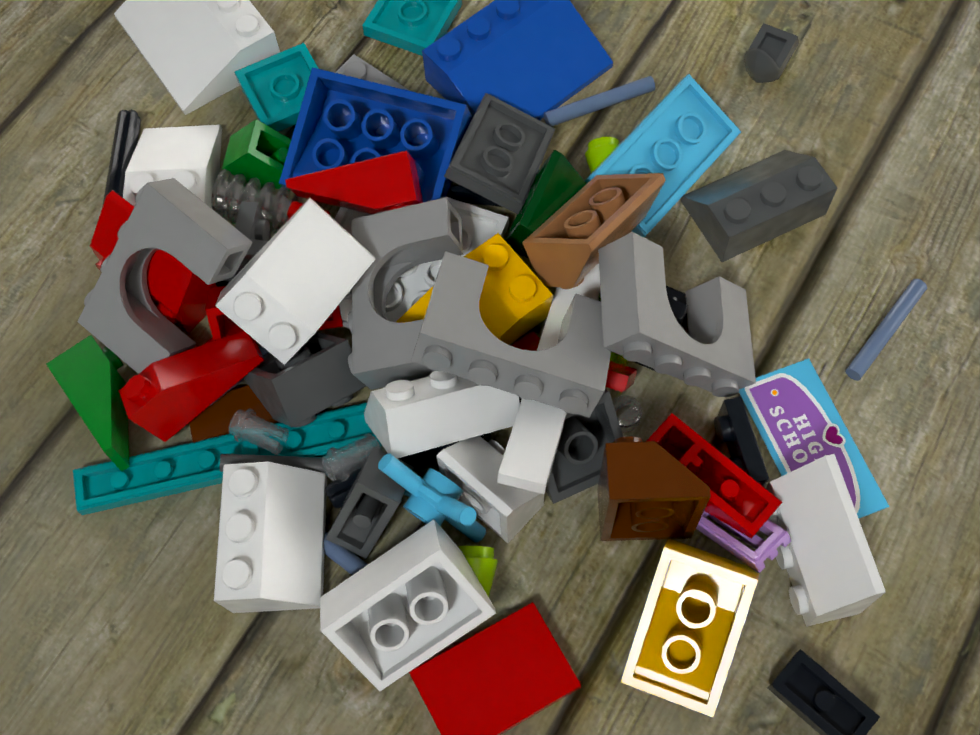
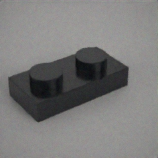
M742 397L726 399L723 401L718 416L714 419L718 440L720 443L727 444L731 456L728 459L765 488L769 481V476Z
M801 649L794 654L767 687L820 735H867L880 718L878 714Z

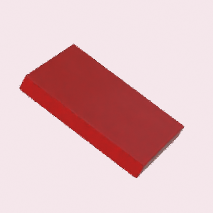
M534 602L409 672L441 735H501L581 688L578 678Z

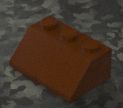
M626 436L615 439L613 443H605L597 488L600 541L691 539L711 497L710 487L655 441L642 442V439L639 437Z

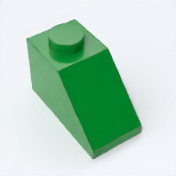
M255 119L230 136L222 169L254 187L289 190L286 186L280 185L279 181L291 139Z

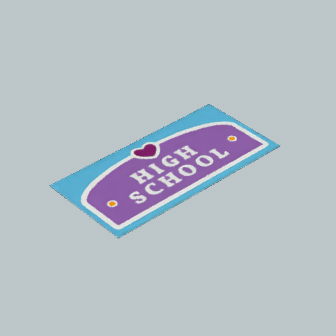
M809 358L756 378L755 384L739 389V394L781 476L823 456L835 454L858 518L889 507Z

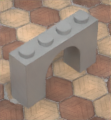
M175 178L148 182L138 191L135 197L136 205L129 219L120 227L117 234L119 239L111 255L102 263L100 268L102 273L94 289L85 297V307L77 321L138 374L151 363L193 349L196 345L191 338L160 313L151 299L147 285V270L153 254L158 249L166 251L207 285L234 277L253 243Z
M447 197L352 219V236L375 257V260L350 290L352 295V311L348 314V325L352 333V353L348 356V364L351 373L370 390L384 388L388 383L396 380L413 381L428 377L434 372V370L424 365L411 362L423 319L405 323L388 321L385 308L386 299L392 285L408 269L419 264L441 260L445 251L456 255H463L462 219Z
M631 232L598 249L603 347L605 349L622 355L628 361L639 362L649 366L657 373L668 374L683 380L687 385L697 386L712 392L716 397L734 396L739 393V389L756 383L746 289L719 276L685 291L686 305H688V335L678 323L669 304L662 246Z
M445 251L411 362L424 365L434 371H443L471 380L478 385L490 386L516 394L526 400H535L557 407L570 414H579L590 418L605 391L611 351L603 347L601 301L575 294L562 320L557 345L538 351L515 348L494 336L486 327L480 315L479 301L489 265Z

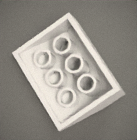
M126 0L114 13L120 25L185 115L240 86L234 73L235 71L280 53L274 31L250 0Z

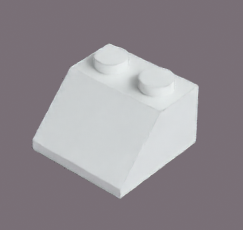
M476 436L459 441L443 449L436 456L440 473L464 491L458 500L474 508L477 517L505 542L509 543L544 505V494L497 483L498 472L505 449L496 441L491 439L489 442H486L481 436Z

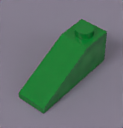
M92 335L46 363V365L104 453L123 472L129 468L128 416L119 392L126 385V382L118 372V369L124 366V364L108 347L101 348Z

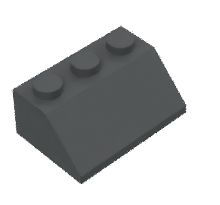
M783 150L683 195L681 202L720 261L724 262L826 215L837 191V186L815 157Z

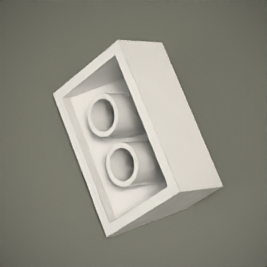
M434 371L428 377L413 381L396 380L388 383L385 388L371 391L364 417L365 422L387 453L392 454L395 458H401L512 427L519 409L520 400L516 394L490 386L478 385L471 380L443 371Z
M835 454L823 456L770 481L766 489L782 503L770 516L769 520L786 530L791 539V542L786 547L780 545L777 548L778 555L776 560L782 570L787 569L792 587L789 588V597L797 615L802 614L807 627L863 612L886 591Z
M268 461L224 465L214 601L232 613L320 608V597L323 596L324 534L327 498L325 488L327 486V475L325 473Z
M434 519L320 597L321 632L379 691H382L496 614L495 607L464 554Z

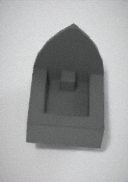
M763 23L750 48L744 55L745 68L749 76L756 83L778 80L799 44L798 36Z

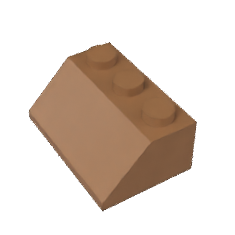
M663 173L596 175L522 242L536 276L545 286L560 287L562 289H571L580 285L584 281V277L599 264L598 249L631 233L646 217L666 181Z

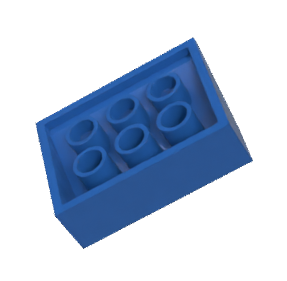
M494 0L422 50L425 80L446 100L466 104L472 117H474L485 93H488L540 121L544 118L543 114L545 112L558 108L613 67L612 59L570 0Z
M312 67L279 184L286 186L285 179L407 150L415 160L423 202L445 198L452 180L444 177L473 117L466 104Z

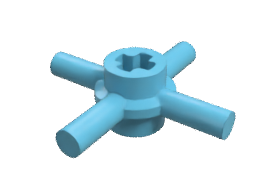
M390 453L381 458L378 463V469L405 489L404 495L409 498L403 505V508L425 524L434 519L441 526L443 521L446 520L475 543L483 539L486 534V528L476 521L477 514L474 508L458 501L464 491L457 484L432 468H429L424 477L421 478Z

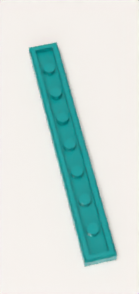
M367 403L319 413L313 422L302 427H289L282 423H276L195 443L192 442L129 457V468L123 472L112 461L74 469L76 509L81 515H87L221 484L223 481V472H220L221 454L333 458L372 449L373 446L376 448L381 447L382 444L365 422L364 412Z

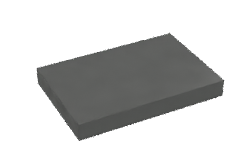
M485 93L444 177L519 214L555 129Z

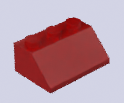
M113 190L106 195L90 244L91 249L99 259L95 264L99 270L104 260L111 255L119 239L117 234L120 227L129 219L134 209L132 204ZM160 249L153 254L149 262L147 285L154 305L174 325L177 324L189 333L207 315L205 308L209 288L217 287L216 284L207 285L175 257Z

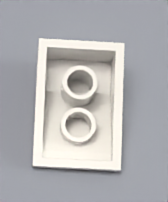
M221 125L143 129L125 171L123 198L135 207V197L146 183L175 178L217 213L222 139Z
M309 198L220 292L215 306L285 365L316 333L374 262L375 257L316 202Z

